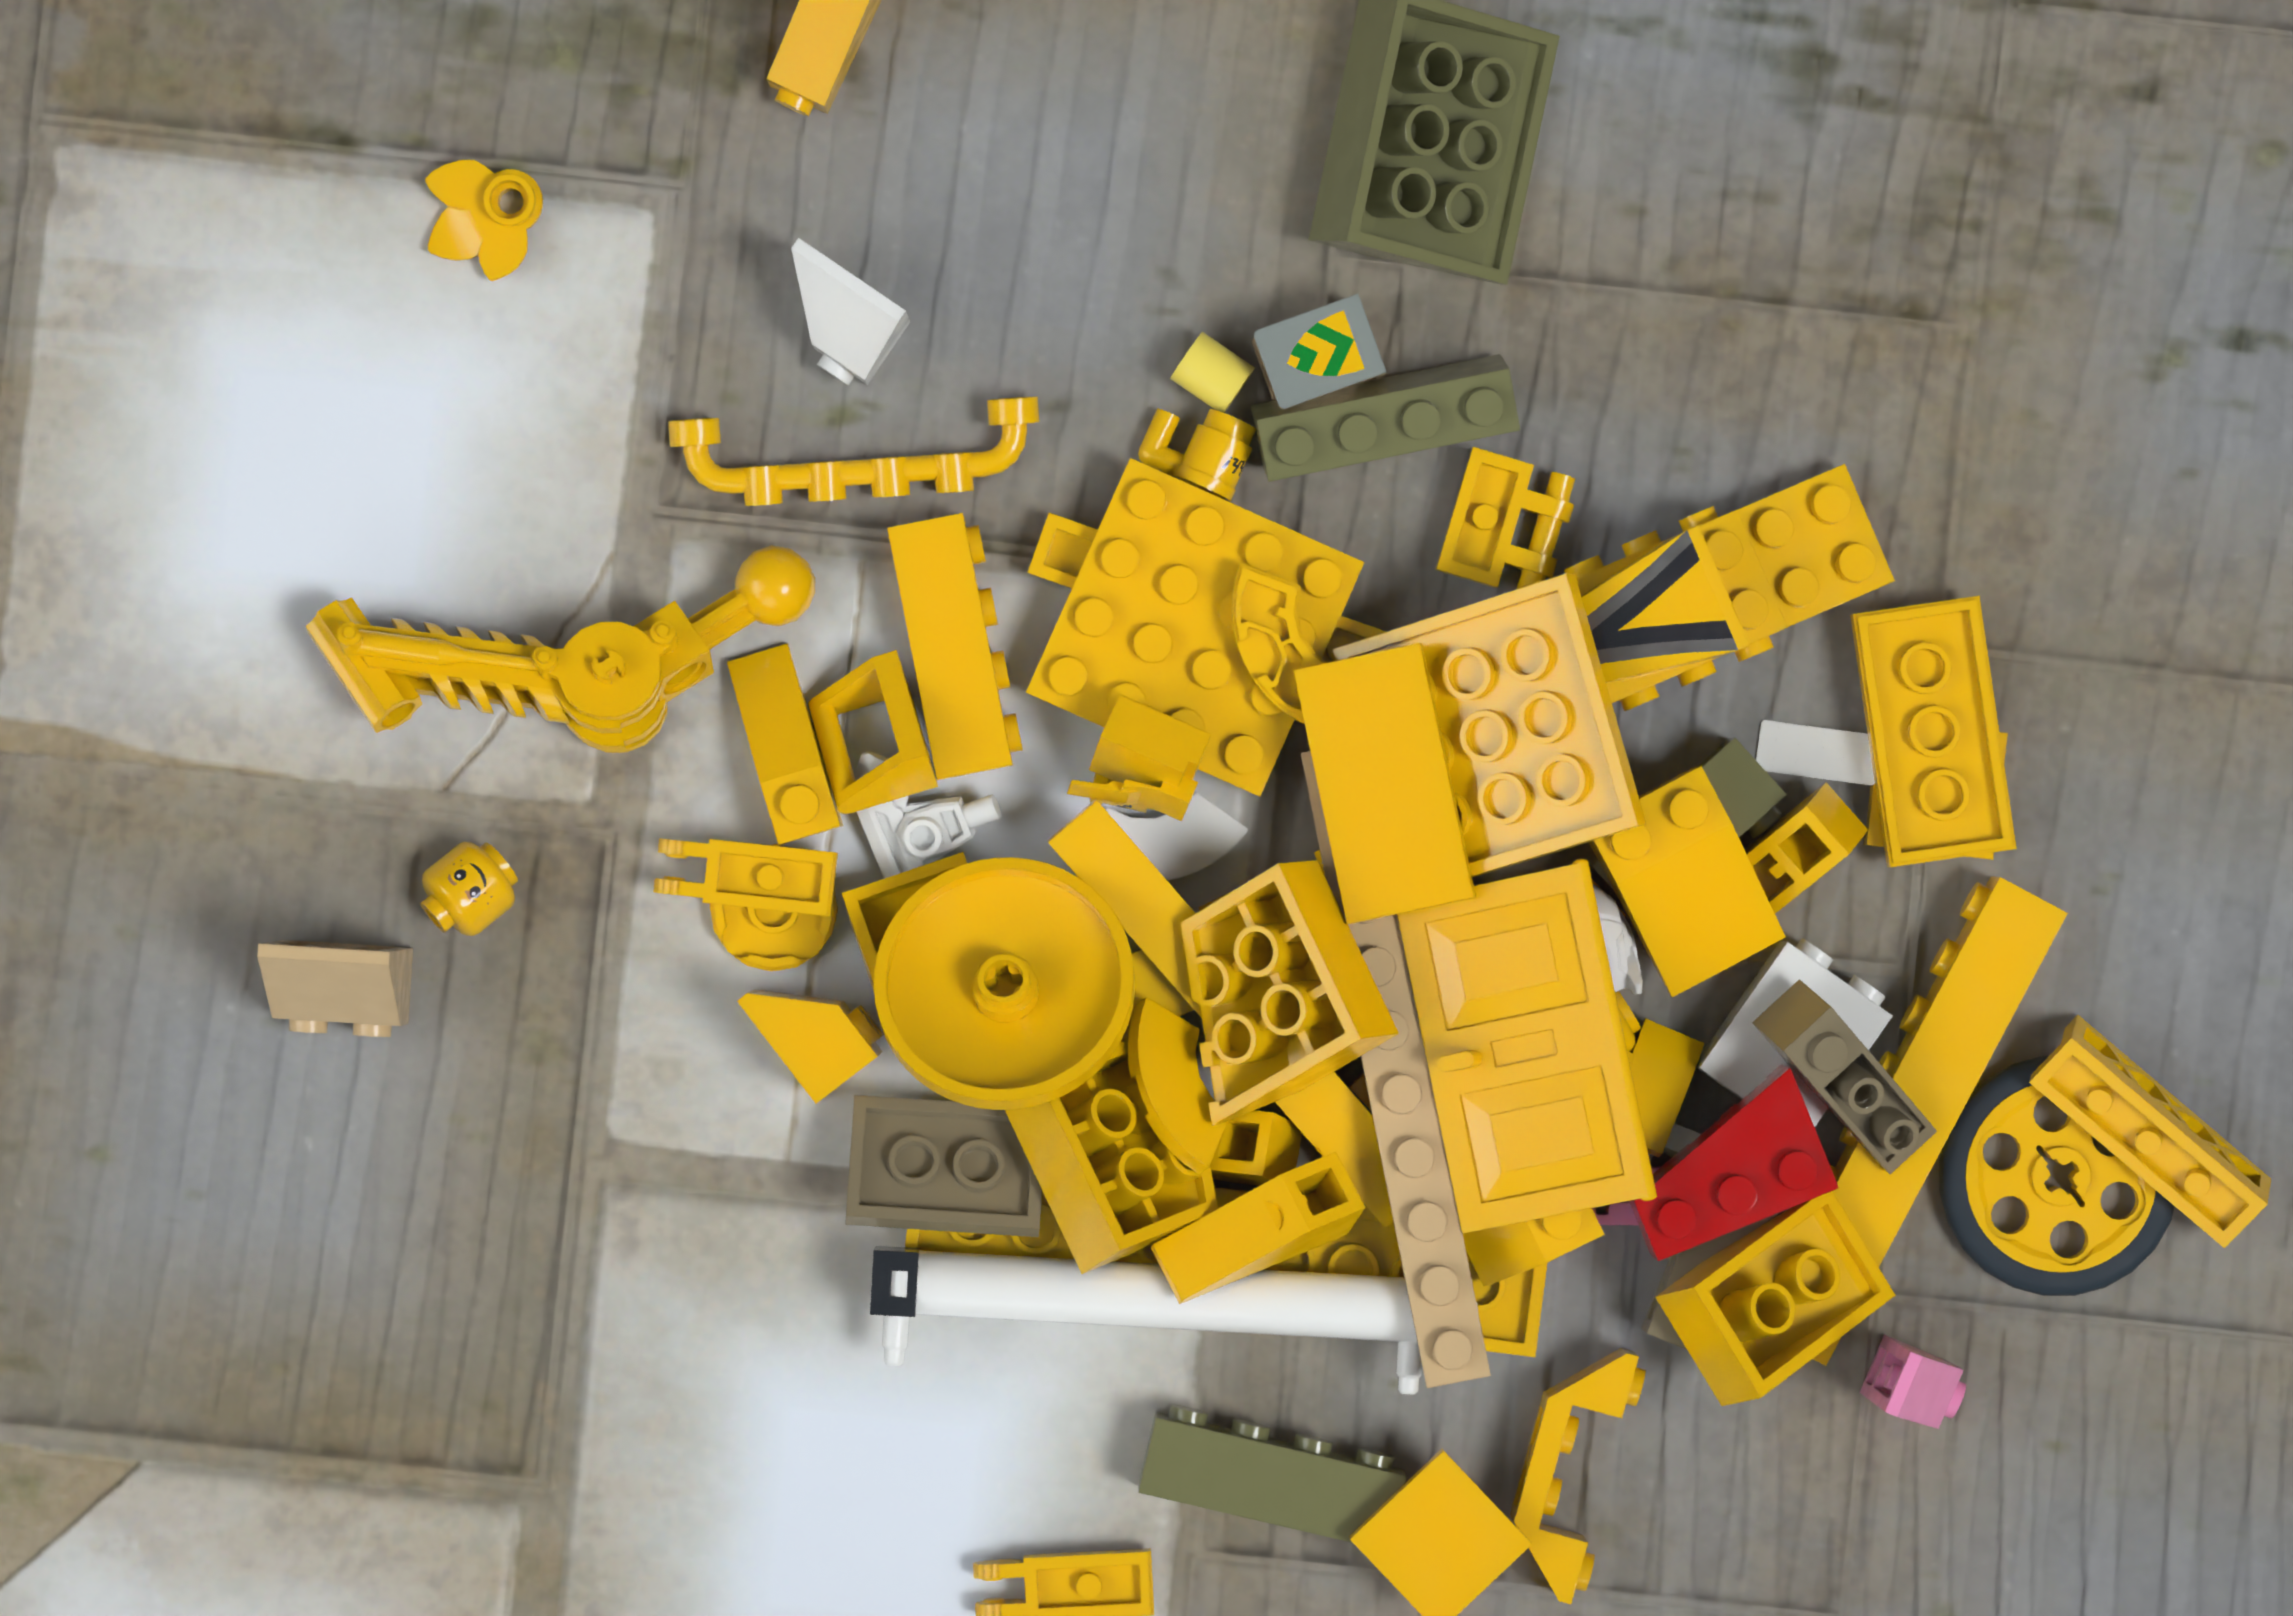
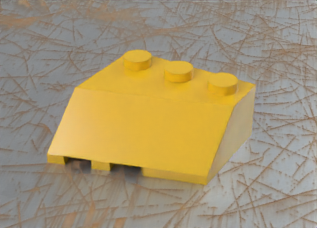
M1317 860L1278 863L1180 923L1192 1001L1200 1004L1206 1041L1199 1043L1202 1066L1203 1068L1210 1067L1215 1102L1208 1104L1212 1126L1222 1124L1300 1092L1399 1034Z
M1128 1039L1121 1041L1103 1067L1075 1090L1044 1104L1029 1108L1005 1110L1081 1274L1139 1251L1218 1209L1211 1166L1199 1174L1186 1166L1161 1142L1145 1118L1148 1111L1140 1095L1136 1078L1130 1077Z

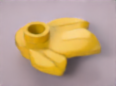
M458 160L432 171L425 178V182L432 193L448 207L441 213L433 227L428 242V251L435 256L453 261L469 260L478 256L484 274L492 282L515 271L523 262L528 251L527 230L538 221L543 210V194L537 182L527 173L515 169H506L494 173L475 160ZM509 191H517L523 197L522 208L514 214L503 212L500 205L502 196Z

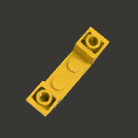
M1619 1348L1543 1392L1510 1511V1516L1516 1527L1532 1543L1529 1550L1558 1601L1572 1604L1575 1589L1586 1591L1594 1566L1595 1554L1586 1552L1588 1542L1582 1534L1542 1524L1541 1519L1543 1514L1554 1515L1560 1497L1562 1479L1553 1477L1559 1453L1570 1455L1577 1435L1579 1417L1570 1415L1572 1406L1623 1418L1626 1404L1636 1406L1639 1401L1646 1371L1637 1367L1639 1356L1634 1351L1625 1348Z

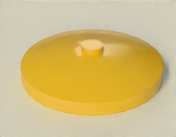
M1005 857L978 860L950 869L930 880L907 899L893 917L881 940L874 968L873 989L876 1009L886 1040L897 1059L919 1082L935 1093L963 1105L990 1110H1014L1037 1106L1060 1098L1081 1086L1103 1067L1116 1050L1128 1027L1135 997V974L1130 945L1122 924L1113 909L1098 892L1086 882L1062 868L1032 859Z

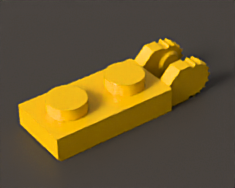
M659 838L658 853H664L666 857L686 859L689 856L707 858L704 883L686 881L681 877L664 876L662 878H655L654 893L703 898L702 903L820 916L832 915L838 852L709 839V843Z
M1151 1548L1024 1555L1023 1560L999 1559L973 1563V1576L975 1579L998 1581L1003 1578L1024 1577L1025 1599L986 1598L981 1602L975 1603L976 1616L1154 1615Z

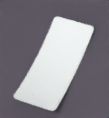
M1763 720L1761 722L1756 761L1765 771L1863 785H1873L1875 783L1868 734Z

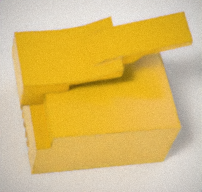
M1119 694L1100 736L1089 767L1090 771L1113 781L1107 784L1072 780L1067 794L1116 802L1115 805H1139L1182 821L1198 784L1193 779L1212 734Z

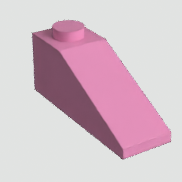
M1884 1334L1859 1393L1886 1413L1939 1429L1944 1416L1952 1419L1957 1413L1965 1394L1966 1384L1959 1381L1963 1369L1957 1365Z

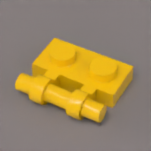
M1472 447L1435 570L1497 588L1504 565H1508L1522 570L1516 590L1540 579L1544 581L1546 577L1553 578L1558 560L1552 556L1562 523L1570 522L1574 504L1569 503L1576 479L1565 474L1551 472L1545 494L1527 489L1534 468L1533 464ZM1521 510L1538 515L1528 550L1511 545Z

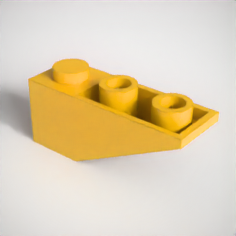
M1334 1152L1278 1175L1152 1245L1151 1250L1178 1303L1182 1304L1347 1235L1366 1207L1337 1152Z

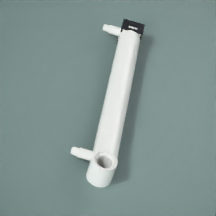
M876 1246L873 1250L870 1315L884 1316L882 1346L885 1348L884 1362L886 1365L902 1366L904 1363L905 1349L908 1347L909 1317L930 1315L1397 1341L1396 1374L1399 1377L1398 1391L1401 1394L1414 1395L1419 1390L1422 1363L1405 1277L1261 1270L1179 1304L1160 1265L1155 1263L1113 1261L1081 1274L1075 1259L922 1251L921 1248Z

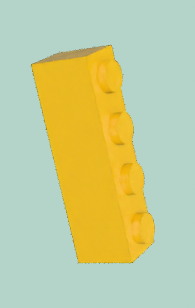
M959 513L888 527L887 530L936 779H949L1013 766L1011 753L1022 751L1023 747L1016 713L1003 715L999 690L1011 688L1004 651L991 652L986 627L998 625L991 587L980 590L978 588L974 564L986 562L979 525L966 527L964 514Z

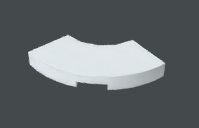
M1199 793L1192 797L1182 821L1166 814L1158 818H1131L1111 808L1106 809L1167 881L1185 877L1213 864L1227 854L1249 830Z

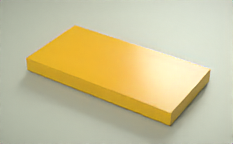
M1980 596L1851 614L1850 618L1887 867L2017 849Z
M1419 642L1293 670L1347 924L1476 898L1423 644Z

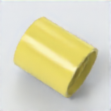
M1202 331L1170 379L1213 409L1225 413L1255 367Z

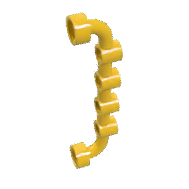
M1038 396L988 399L989 425H1001L1002 434L1000 441L994 448L981 452H956L921 456L723 468L715 464L711 459L708 447L710 444L721 443L718 417L668 421L670 447L683 446L687 468L698 483L714 492L744 493L745 506L783 503L782 490L808 489L809 502L847 499L846 486L870 484L872 497L910 495L909 482L935 480L936 493L974 491L973 478L1002 473L1018 460L1025 448L1027 423L1040 422Z

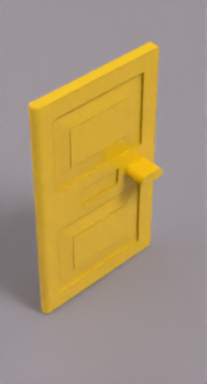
M1578 859L1572 865L1474 886L1476 898L1397 914L1462 1234L1640 1198L1643 1201L1654 1200L1657 1197L1588 861L1586 859Z

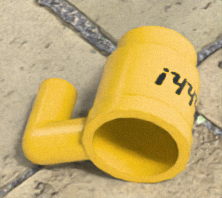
M1157 408L1139 448L1138 456L1141 463L1231 502L1236 492V485L1253 450L1249 445L1256 429L1231 415L1215 409H1209L1203 425H1197L1185 454L1168 448L1180 418L1170 412Z

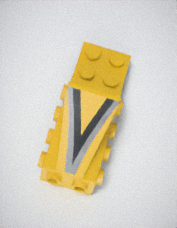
M1845 464L1718 517L1714 506L1679 520L1678 522L1683 532L1662 542L1657 530L1621 545L1626 557L1606 566L1603 565L1600 556L1597 555L1564 569L1565 574L1571 573L1576 576L1611 702L1620 701L1624 711L1660 697L1655 686L1658 683L1677 676L1681 687L1707 677L1717 672L1712 660L1735 652L1738 662L1765 652L1774 647L1770 635L1895 581ZM1540 579V580H1538V581H1535V582H1533V583H1531V584H1528V585H1526V586H1529V585H1532V584L1541 582L1542 579Z

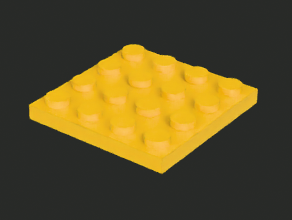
M1130 458L1026 693L1102 727H1105L1120 694L1206 731L1212 735L1198 770L1260 797L1295 719L1279 709L1259 689L1250 676L1238 650L1232 621V595L1239 565L1243 563L1301 585L1297 613L1302 634L1317 656L1322 658L1365 562Z
M1566 573L1333 649L1336 661L1419 642L1423 644L1472 877L1646 825L1575 574Z

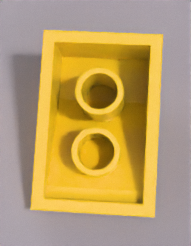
M1702 766L1693 767L1639 796L1646 825L1589 842L1672 998L1786 937L1735 828Z
M1831 1191L1781 1213L1697 1265L1655 1298L1721 1406L1762 1398L1896 1295L1835 1194Z

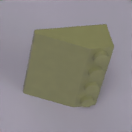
M1359 0L1308 240L1361 255L1507 285L1560 36L1442 0Z

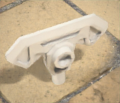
M872 751L863 753L854 772L855 779L858 780L889 758ZM993 794L964 804L961 796L917 803H908L909 796L857 811L884 879L939 860L973 838L976 833L975 827L1001 818V810Z

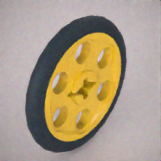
M2041 1056L2008 1066L1986 1079L1971 1094L1942 1148L1939 1159V1192L1947 1222L1963 1250L1985 1272L2013 1288L2038 1295L2076 1296L2106 1288L2132 1273L2156 1249L2171 1223L2175 1206L2115 1155L2101 1154L2093 1144V1137L2069 1116L2064 1125L2053 1131H2045L2038 1126L2034 1118V1107L2037 1101L2044 1095L2031 1085L2029 1081L2031 1074L2048 1057ZM2006 1133L2013 1137L2017 1143V1158L2006 1169H1993L1984 1160V1144L1994 1134ZM2038 1145L2047 1158L2054 1160L2060 1165L2072 1163L2074 1170L2070 1172L2068 1179L2072 1184L2070 1188L2082 1201L2081 1206L2078 1205L2071 1193L2057 1186L2049 1189L2046 1188L2044 1182L2050 1177V1172L2046 1167L2048 1163L2036 1150ZM2124 1182L2134 1192V1207L2125 1217L2111 1218L2102 1209V1193L2110 1184ZM2014 1196L2023 1203L2026 1209V1218L2024 1224L2018 1230L2004 1233L1994 1226L1991 1212L1999 1199ZM2064 1221L2078 1223L2085 1235L2082 1249L2076 1255L2070 1257L2057 1255L2050 1243V1235L2054 1227Z

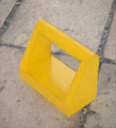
M897 650L870 658L809 701L810 714L839 813H854L938 787L910 687ZM885 701L899 752L856 780L838 715Z

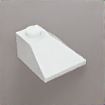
M798 238L791 250L811 343L815 350L823 354L817 365L847 386H849L854 377L868 385L909 325L910 320L907 312Z

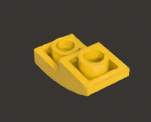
M1645 1018L1636 1038V1045L1632 1051L1635 1057L1631 1065V1072L1648 1153L1659 1158L1664 1151L1704 1043Z

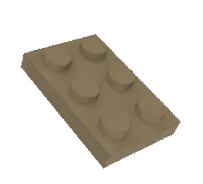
M854 1095L845 1225L1039 1237L1042 1189L1005 1110L975 1108L955 1101Z

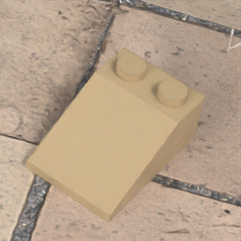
M281 940L258 944L257 957L272 1018L289 1019V1031L327 1033L328 1022L353 1023V1035L391 1037L392 1026H403L409 1023L413 948Z

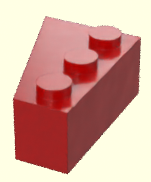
M1781 1064L1738 1104H1734L1721 1115L1720 1119L1691 1144H1687L1653 1173L1657 1197L1654 1200L1643 1201L1640 1198L1629 1201L1650 1255L1654 1259L1661 1261L1839 1188L1790 1067Z

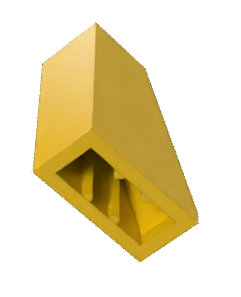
M799 0L766 78L770 87L778 90L774 100L808 117L813 107L828 114L882 0Z

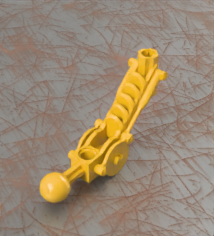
M771 545L753 551L741 564L735 578L734 590L689 618L686 617L674 600L634 626L623 622H598L583 628L563 648L558 649L544 646L534 636L520 634L524 645L514 644L503 633L488 630L491 641L482 640L469 628L455 626L459 636H451L435 623L423 622L426 632L415 631L404 620L391 618L394 628L371 626L352 597L343 601L335 600L317 611L313 620L306 625V629L376 733L388 729L393 730L411 719L412 714L422 705L419 696L421 694L436 696L445 706L461 710L458 699L468 700L480 712L494 714L490 703L500 704L511 715L526 718L523 707L532 708L547 721L565 723L588 746L606 753H624L646 745L660 732L668 715V702L714 673L710 649L755 621L760 624L777 627L797 621L809 608L815 595V576L809 563L790 548Z

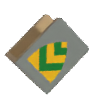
M1359 294L1255 331L1252 340V346L1272 401L1276 400L1281 409L1291 408L1357 383L1381 379L1387 373Z

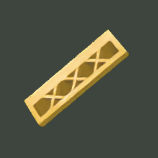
M2078 1014L2065 1027L2061 1044L2031 1074L2029 1081L2031 1085L2223 1248L2268 1205L2271 1178Z

